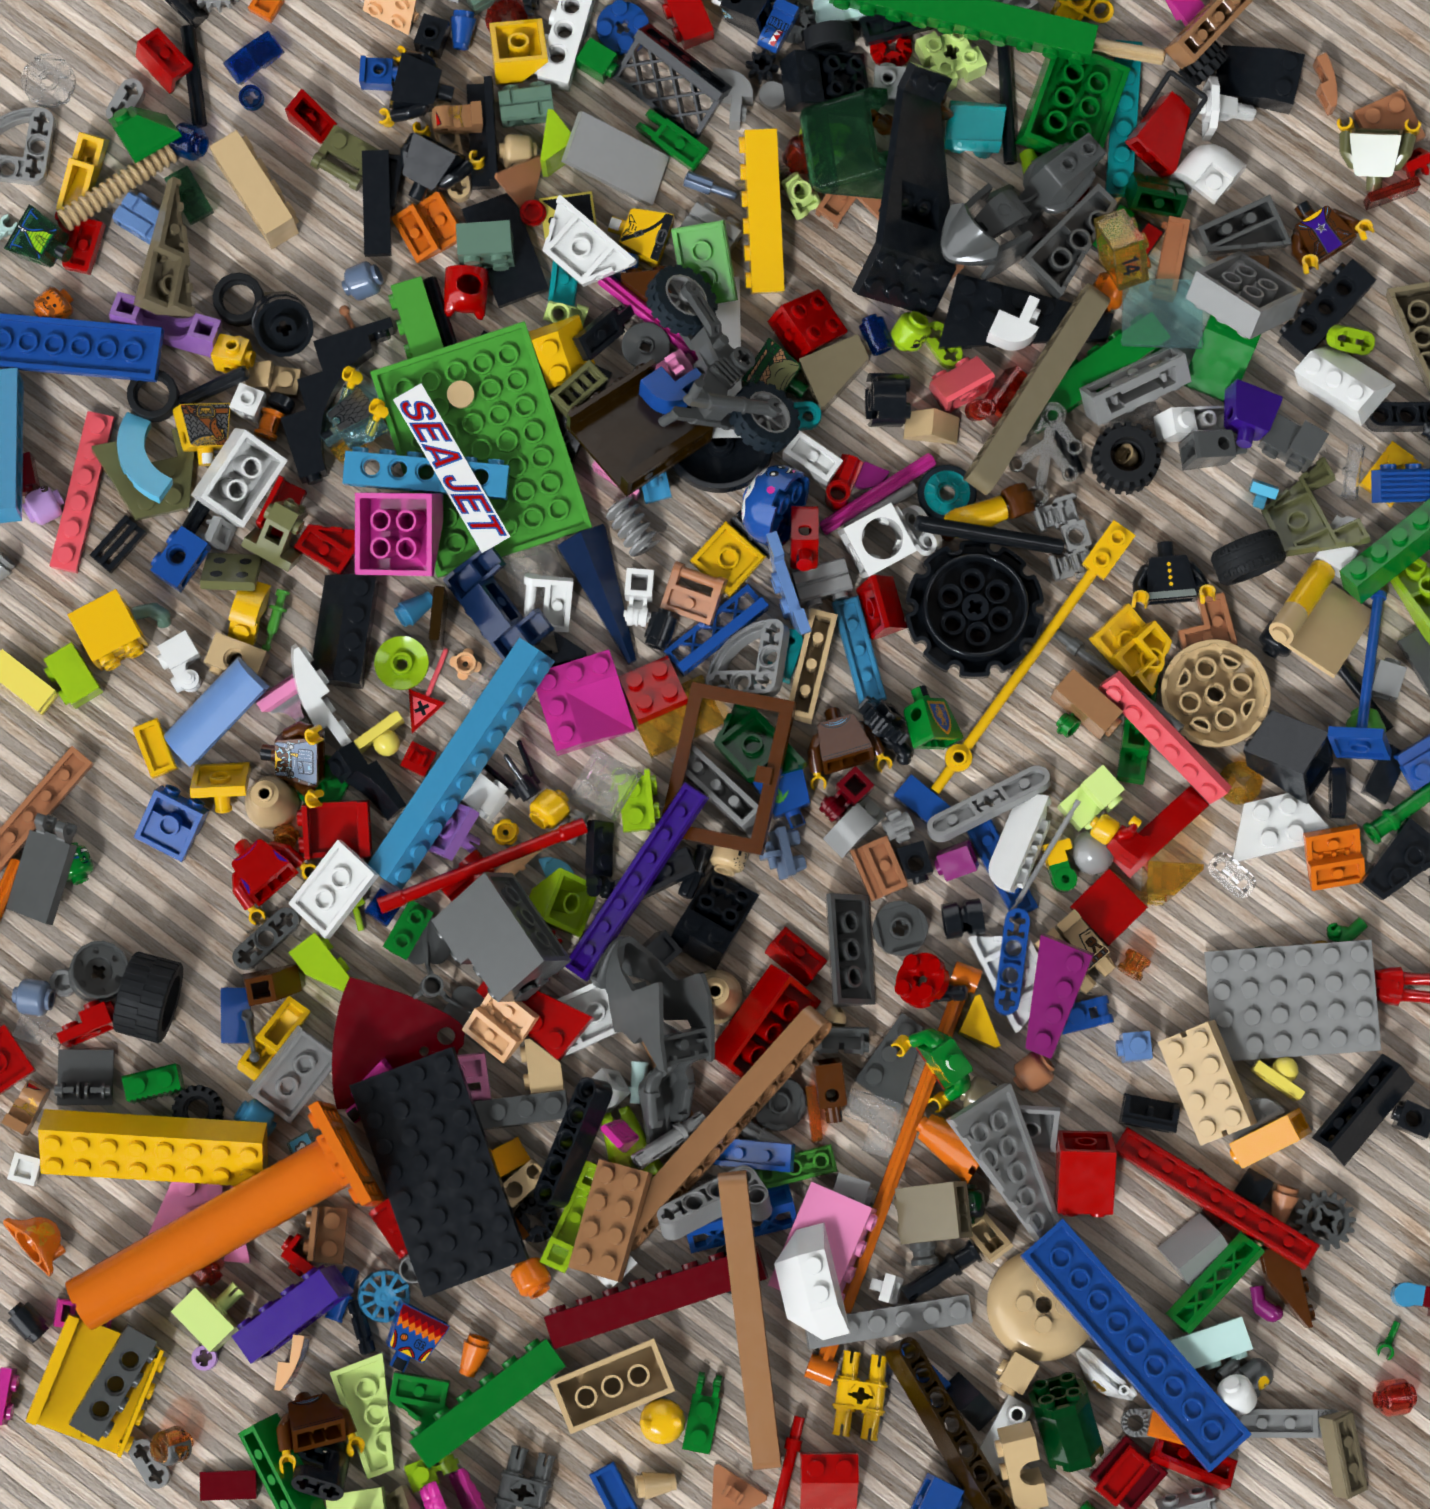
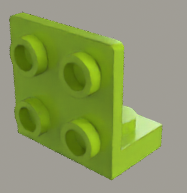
M648 768L644 769V775L618 778L623 833L653 830L656 822L660 820L659 802H653V795H658L656 775H650V769Z

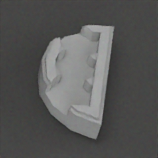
M1258 1097L1249 1100L1258 1123L1234 1132L1236 1139L1286 1111L1279 1103L1269 1098Z

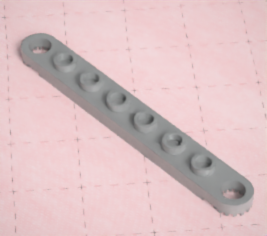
M1133 1408L1124 1412L1120 1421L1124 1433L1131 1437H1151L1147 1436L1152 1408ZM1253 1409L1250 1413L1238 1416L1237 1418L1252 1434L1249 1438H1322L1319 1417L1339 1411L1333 1409ZM1131 1415H1139L1143 1420V1425L1138 1431L1130 1430L1127 1425V1420Z

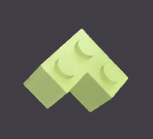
M1102 765L1083 781L1080 787L1062 801L1057 809L1066 817L1072 809L1075 800L1081 801L1069 822L1078 832L1083 828L1089 831L1092 828L1090 823L1095 816H1098L1104 810L1109 813L1123 800L1120 795L1125 788Z

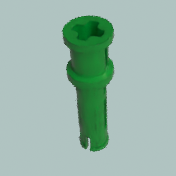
M1430 782L1392 809H1384L1381 812V816L1371 823L1366 822L1363 824L1365 833L1373 843L1379 844L1382 837L1392 830L1397 831L1400 829L1401 823L1430 802Z

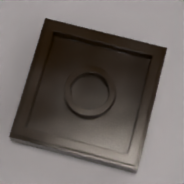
M435 586L433 590L428 639L432 648L436 650H443L449 599L445 586Z

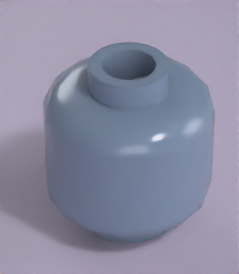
M364 261L345 270L342 287L347 296L352 295L356 300L361 301L378 294L384 281L377 265H371L369 262Z
M23 979L19 986L13 989L12 1002L16 1003L17 1010L21 1014L43 1016L48 1010H52L54 1006L55 990L51 988L47 981Z

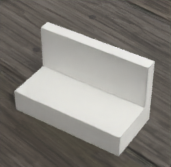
M800 430L797 436L787 445L782 460L795 469L804 472V475L827 489L830 480L843 463L841 458Z

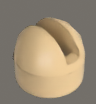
M1123 444L1117 449L1115 460L1124 467H1133L1139 461V453L1130 444Z
M833 1006L828 1008L824 1017L832 1023V1027H845L846 1015L843 1009Z

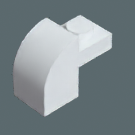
M1030 295L1019 318L999 310L988 333L986 342L1010 351L1020 350L1028 346L1035 339L1039 328L1035 323L1041 312L1040 309H1037L1040 299Z

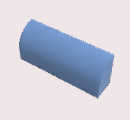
M238 656L164 734L166 742L189 767L197 764L270 686Z

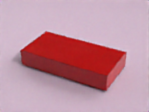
M1128 1445L1094 1489L1112 1505L1117 1507L1152 1463L1131 1445Z

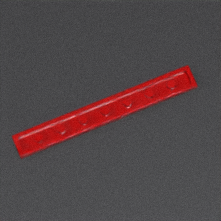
M1129 1127L1125 1129L1115 1145L1118 1156L1303 1270L1307 1268L1320 1246L1318 1243Z

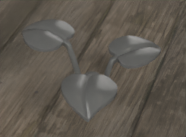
M431 917L408 957L409 961L415 965L425 963L428 973L420 983V991L411 997L417 999L423 995L427 998H435L441 995L445 1001L449 1002L444 1007L443 1012L456 1019L464 1027L473 1010L482 1004L484 998L475 989L468 986L457 987L452 993V998L443 990V980L433 973L430 963H443L449 957L451 949L437 935V928L431 921L433 919Z

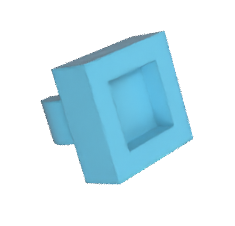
M1252 478L1249 491L1256 493L1252 504L1253 507L1264 509L1267 497L1276 500L1279 488Z

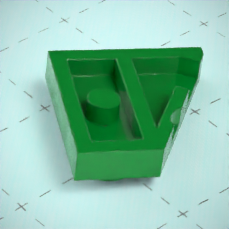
M395 1371L389 1401L397 1407L403 1408L417 1422L419 1420L428 1426L435 1420L433 1415L446 1406L450 1381Z

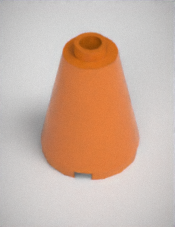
M931 1114L929 1118L923 1116L916 1128V1131L920 1132L917 1138L961 1181H967L968 1184L978 1169L979 1164L948 1124L946 1118Z

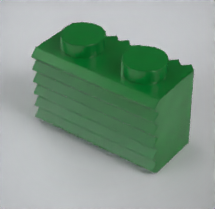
M176 1063L121 1076L126 1101L132 1104L136 1102L141 1103V1101L146 1102L147 1099L162 1098L163 1095L178 1094L181 1090L185 1089L181 1067Z

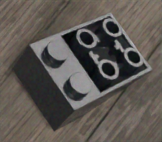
M794 50L779 61L786 112L812 113L871 104L864 53Z
M711 868L675 926L671 937L683 950L682 952L716 970L754 906L759 894L729 877L717 873Z

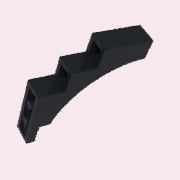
M390 317L313 341L322 372L297 379L306 410L281 417L302 484L314 485L322 482L323 477L328 476L324 457V439L320 434L325 431L328 418L327 413L330 411L336 395L346 382L342 379L343 369L346 366L358 369L364 362L374 356L370 342H384L389 340L391 335L396 334Z

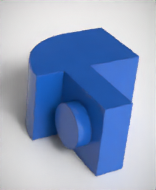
M661 366L640 380L639 395L653 410L662 414L670 412L674 406L687 408L683 397L688 394L694 381L702 373L697 368H694L674 381Z

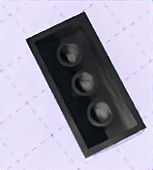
M355 574L325 575L312 655L314 660L311 662V665L315 671L322 670L329 680L327 685L363 689L379 582L376 577Z

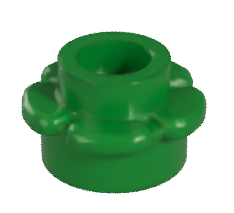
M1064 713L1056 723L1058 727L1057 733L1069 738L1077 731L1081 721L1075 717L1074 713L1070 715Z

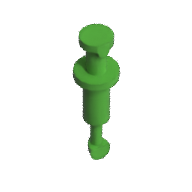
M277 589L275 606H269L272 612L266 630L268 637L266 644L262 645V649L267 652L271 649L272 637L278 631L283 612L287 613V609H284L283 605L286 595L289 596L290 592Z

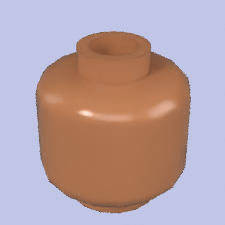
M1030 1052L1014 1065L1016 1076L1013 1080L1022 1091L1027 1089L1032 1093H1037L1052 1082L1055 1067L1049 1058L1035 1052Z

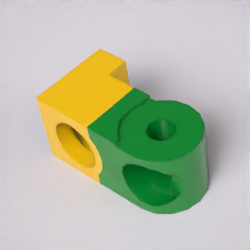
M1070 838L1057 841L1045 861L1052 886L1061 893L1072 890L1077 883V875L1070 868L1066 854L1067 851L1072 849ZM1049 844L1043 845L1041 847L1043 854Z

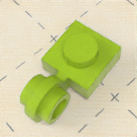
M454 1454L447 1455L438 1462L439 1465L432 1466L430 1469L427 1468L422 1460L404 1466L413 1493L420 1491V1488L432 1481H436L439 1484L438 1471H442V1474L446 1475L459 1470L457 1465L459 1464L458 1458H455Z

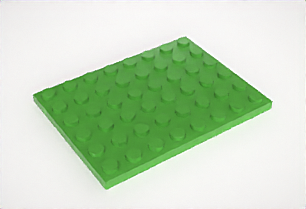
M525 321L370 371L378 398L385 402V407L389 411L385 419L397 455L406 456L407 452L410 451L423 453V458H427L393 401L396 397L422 383L463 456L475 457L478 463H488V459L504 460V465H509L510 475L507 500L489 499L510 535L509 538L494 546L501 558L592 528ZM466 381L472 386L475 397L469 407L459 409L450 404L447 398V390L453 382ZM400 463L403 474L405 475L407 472V467L405 464ZM431 466L422 467L419 473L420 478L423 480L431 479L434 475L433 468ZM481 470L475 473V477L480 485L488 481L489 475L486 471ZM444 494L443 525L435 565L437 578L447 576L452 570L480 550L449 495Z

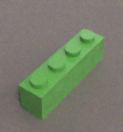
M422 277L390 285L393 293L388 295L392 311L398 309L401 318L396 320L400 336L406 334L408 344L403 345L407 359L444 348Z

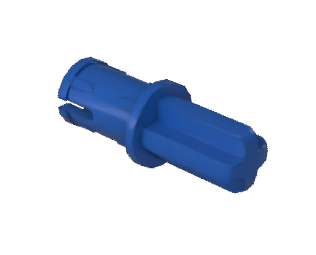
M345 1266L342 1276L353 1290L359 1271ZM349 1295L329 1310L325 1317L342 1323L349 1300H353V1297Z

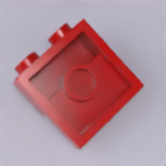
M98 999L83 1006L85 1010L78 1012L82 1023H78V1021L70 1022L62 1026L63 1031L56 1033L60 1044L71 1048L113 1030L115 1003L112 1000L100 1002Z

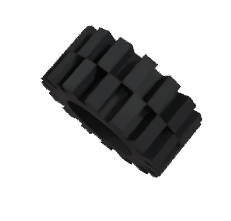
M1215 40L1194 63L1183 69L1180 68L1178 73L1196 87L1202 81H1205L1208 76L1212 75L1226 61L1229 55Z
M203 1085L188 1086L187 1089L181 1090L179 1096H176L174 1099L172 1117L190 1118L188 1115L190 1103L194 1100H203L209 1108L205 1119L223 1120V1101L218 1096V1093Z

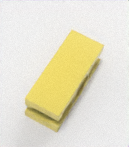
M3 649L0 651V683L43 716L59 696L58 692Z

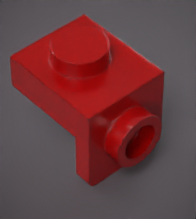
M297 1233L295 1237L290 1235L281 1246V1249L284 1250L281 1257L290 1263L288 1268L301 1277L316 1266L311 1262H307V1259L295 1251L304 1239L303 1235Z

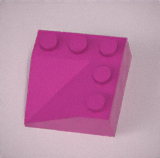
M355 493V575L434 576L443 525V493Z
M609 649L550 668L536 689L557 756L635 732Z

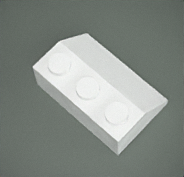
M1329 345L1311 350L1294 370L1298 386L1360 426L1365 423L1395 387V383L1348 353L1334 349Z

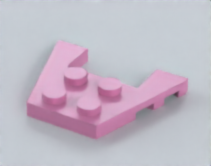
M171 1182L149 1234L234 1186ZM247 1244L224 1256V1261L250 1263L251 1258Z

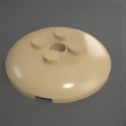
M1225 640L1200 641L1179 652L1172 659L1164 673L1160 691L1163 709L1185 725L1180 734L1195 744L1212 748L1232 746L1250 737L1265 719L1271 699L1269 679L1259 660L1247 649L1244 650ZM1213 689L1219 691L1222 697L1221 700H1211L1208 697V691Z
M1021 1252L1007 1260L991 1280L987 1294V1316L990 1326L996 1337L1011 1352L1015 1351L1029 1360L1053 1361L1066 1357L1080 1348L1089 1335L1020 1257L1024 1252ZM1040 1297H1046L1050 1302V1309L1045 1313H1040L1036 1308V1301Z

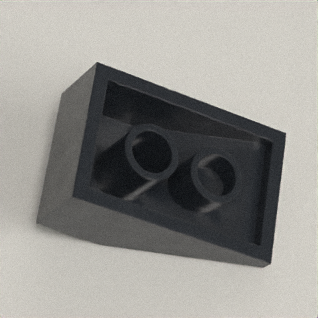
M1223 45L1222 48L1229 56L1217 69L1216 73L1220 84V94L1238 98V103L1289 115L1294 104L1305 54L1280 48Z

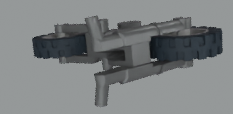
M668 265L664 269L662 268L647 285L648 289L645 292V297L648 298L647 306L651 308L652 316L660 321L659 324L662 327L669 328L670 332L674 334L679 333L688 348L695 351L698 360L693 364V369L697 368L700 372L704 370V373L694 381L688 394L683 397V401L688 406H691V408L674 406L670 412L658 419V423L660 426L666 427L679 420L694 425L717 427L723 430L731 429L734 430L737 436L743 438L742 442L747 446L750 444L758 452L760 450H763L766 454H770L772 451L774 453L780 452L799 433V430H797L800 427V420H798L799 412L797 409H794V402L791 398L788 399L785 396L786 393L783 390L776 389V386L771 383L767 385L764 381H758L756 384L754 381L750 382L735 396L727 395L728 390L732 389L741 379V376L745 375L754 366L755 357L753 353L742 346L733 349L728 344L729 339L726 335H723L722 324L715 313L718 310V304L715 303L716 295L712 293L711 285L703 280L704 277L699 273L695 274L693 269L689 267L686 269L682 268V265H675L674 267Z

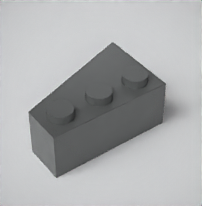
M1271 195L1265 196L1191 231L1202 256L1229 254L1238 251L1249 252L1280 249L1292 244Z

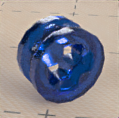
M250 84L240 90L239 101L245 109L255 111L262 107L264 95L257 86ZM250 92H254L255 96H258V99H253L252 104H249L247 99L245 100V97L250 96Z

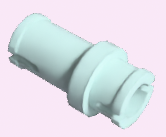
M631 1061V1086H628L631 1092L630 1103L641 1104L638 1086L648 1074L649 1062Z

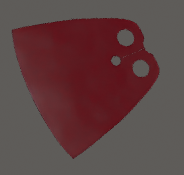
M350 977L340 1001L333 1038L332 1085L336 1108L348 1109L355 1104L349 1085L362 1081L384 1057L394 1069L450 1047H454L458 1055L459 1049L464 1045L465 1032L462 1031L463 1026L447 1013L409 995ZM445 1027L451 1028L455 1033V1039L449 1045L441 1044L437 1039L439 1030ZM423 1046L427 1047L430 1051L426 1056H422L419 1053L420 1048Z

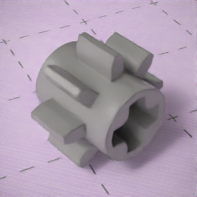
M896 808L885 813L887 820L881 823L888 840L896 839L899 844L910 840L909 832L914 831L915 828L908 812L900 813V810Z

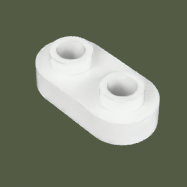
M912 505L901 511L905 519L902 523L906 531L911 530L918 543L915 545V548L921 555L930 556L942 548L943 541L941 535L916 531L914 516H927L921 507Z

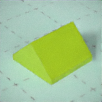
M548 109L541 151L540 162L543 177H549L565 165L561 160L571 131L553 109Z

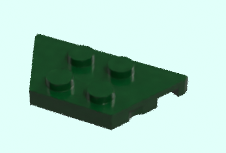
M735 704L731 713L727 714L724 720V727L718 732L714 744L749 783H752L755 779L757 765L767 767L775 728L756 708ZM789 743L781 775L807 767L806 761Z

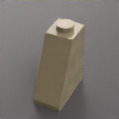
M858 334L799 359L798 363L802 366L801 373L821 413L828 409L868 365V356L871 355V351L866 340L861 341Z

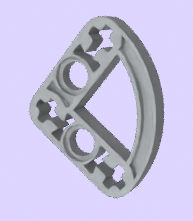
M32 107L9 112L0 117V135L20 124L29 123L23 157L0 154V182L39 186L46 181L48 176L56 120L53 114L45 108ZM43 116L49 121V123H44L43 125L45 135L40 134L41 128L37 120H42ZM44 141L46 148L41 153H34L32 151L33 143ZM33 159L38 160L37 168L41 172L36 174L35 178H32L30 173H28L34 170L35 162ZM6 163H13L15 171L11 175H3L1 173L2 166Z
M779 619L761 620L742 628L732 635L715 655L709 667L705 684L715 686L720 684L722 680L725 684H730V687L727 685H719L718 687L738 690L739 682L744 678H748V686L744 690L738 691L774 697L782 687L790 636L789 628ZM777 628H778V629L780 630V632H779V633H775V635H774V637H773V636H772V633L776 632V631H777ZM761 638L756 670L726 671L733 658L746 645ZM772 652H777L776 661L772 664H767V656ZM769 679L772 681V683L768 684L766 688L761 685L767 684L769 682Z

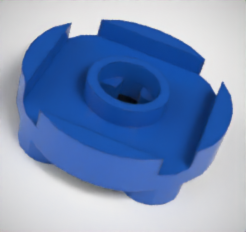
M616 0L603 9L597 19L596 30L600 44L614 51L617 55L627 54L635 40L633 37L637 30L649 24V20L645 12L636 4ZM628 24L627 28L630 31L628 33L623 31L619 34L617 25ZM640 44V46L638 47L637 52H638L641 48H643V46H642L641 44Z

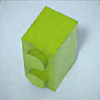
M72 642L43 659L47 665L44 671L52 683L57 681L61 690L58 691V694L65 705L70 703L77 709L103 693L99 683Z

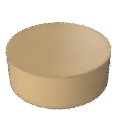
M456 381L449 386L447 398L452 406L463 409L469 407L474 401L475 393L468 382Z

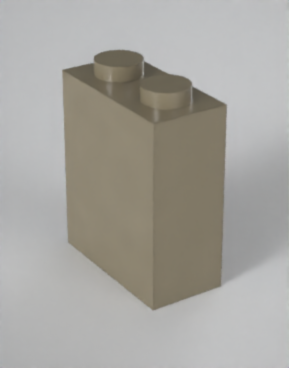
M953 1181L895 1189L894 1205L898 1215L897 1233L901 1245L973 1237L967 1181Z

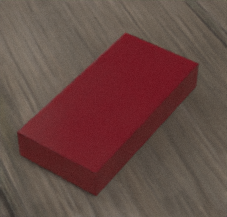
M257 1470L199 1472L200 1501L257 1499Z

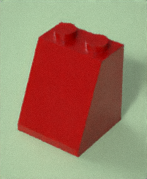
M1058 1130L1055 1172V1205L1057 1214L1067 1217L1089 1214L1097 1218L1113 1215L1117 1152L1112 1132Z
M800 1452V1509H856L859 1484L858 1453Z

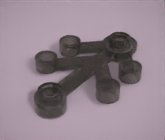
M1048 402L1039 415V419L1036 420L1027 434L1026 441L1022 442L1021 446L1029 443L1032 435L1045 428L1043 440L1023 454L1014 456L1009 463V467L1013 472H1020L1025 469L1027 463L1040 455L1036 483L1029 491H1032L1035 496V492L1041 490L1044 493V498L1042 500L1036 499L1035 507L1045 505L1050 499V492L1046 485L1051 457L1062 471L1064 480L1072 482L1079 476L1078 468L1069 463L1054 441L1057 430L1067 443L1066 448L1070 454L1078 455L1084 449L1083 442L1075 438L1065 424L1067 413L1063 405L1058 402ZM1051 410H1055L1058 413L1056 420L1049 418ZM1072 442L1079 443V451L1074 452L1071 450L1070 445ZM1015 459H1020L1022 461V467L1020 469H1016L1013 466V461ZM1068 468H1071L1075 471L1074 478H1068L1066 476V470Z

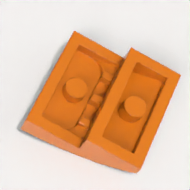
M442 192L433 193L417 205L412 203L391 217L416 263H421L457 244L456 224L459 222Z
M1357 824L1303 833L1307 871L1312 891L1360 883L1365 876L1364 856L1361 853L1360 828Z

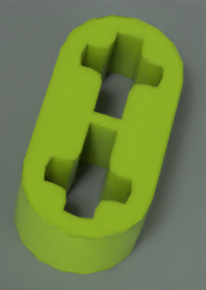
M938 321L930 322V329L941 331V339L944 324ZM928 337L925 341L937 361L946 369L956 368L955 364L963 358L961 348H947L950 353L956 352L957 354L955 355L954 362L951 359L945 360L946 351L938 349L939 341L935 337L932 339Z
M1340 324L1332 326L1328 330L1326 337L1330 347L1358 355L1369 354L1375 345V338L1372 333ZM1338 336H1346L1345 341L1338 340ZM1356 339L1364 340L1363 344H1355Z

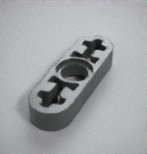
M288 907L279 909L234 950L232 955L234 964L242 970L253 969L297 930L300 925L298 913ZM283 914L287 916L292 914L294 916L291 919L293 925L281 927L279 930L283 932V935L279 937L277 931L270 927V925L274 922L275 926L278 927L283 922L281 918ZM264 931H270L274 935L273 943L267 947L259 943V936ZM253 941L255 946L263 952L258 955L257 951L253 952L250 955L252 961L249 964L245 961L240 964L239 961L242 958L240 953L242 951L250 952L253 947L249 944Z

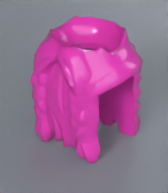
M465 1468L449 1474L450 1482L462 1509H486L481 1499V1493L476 1489L475 1484L470 1479V1474ZM432 1481L420 1488V1495L425 1509H447L436 1481Z

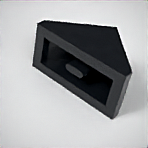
M957 1372L949 1380L951 1386L946 1391L959 1413L979 1432L998 1411L960 1372Z

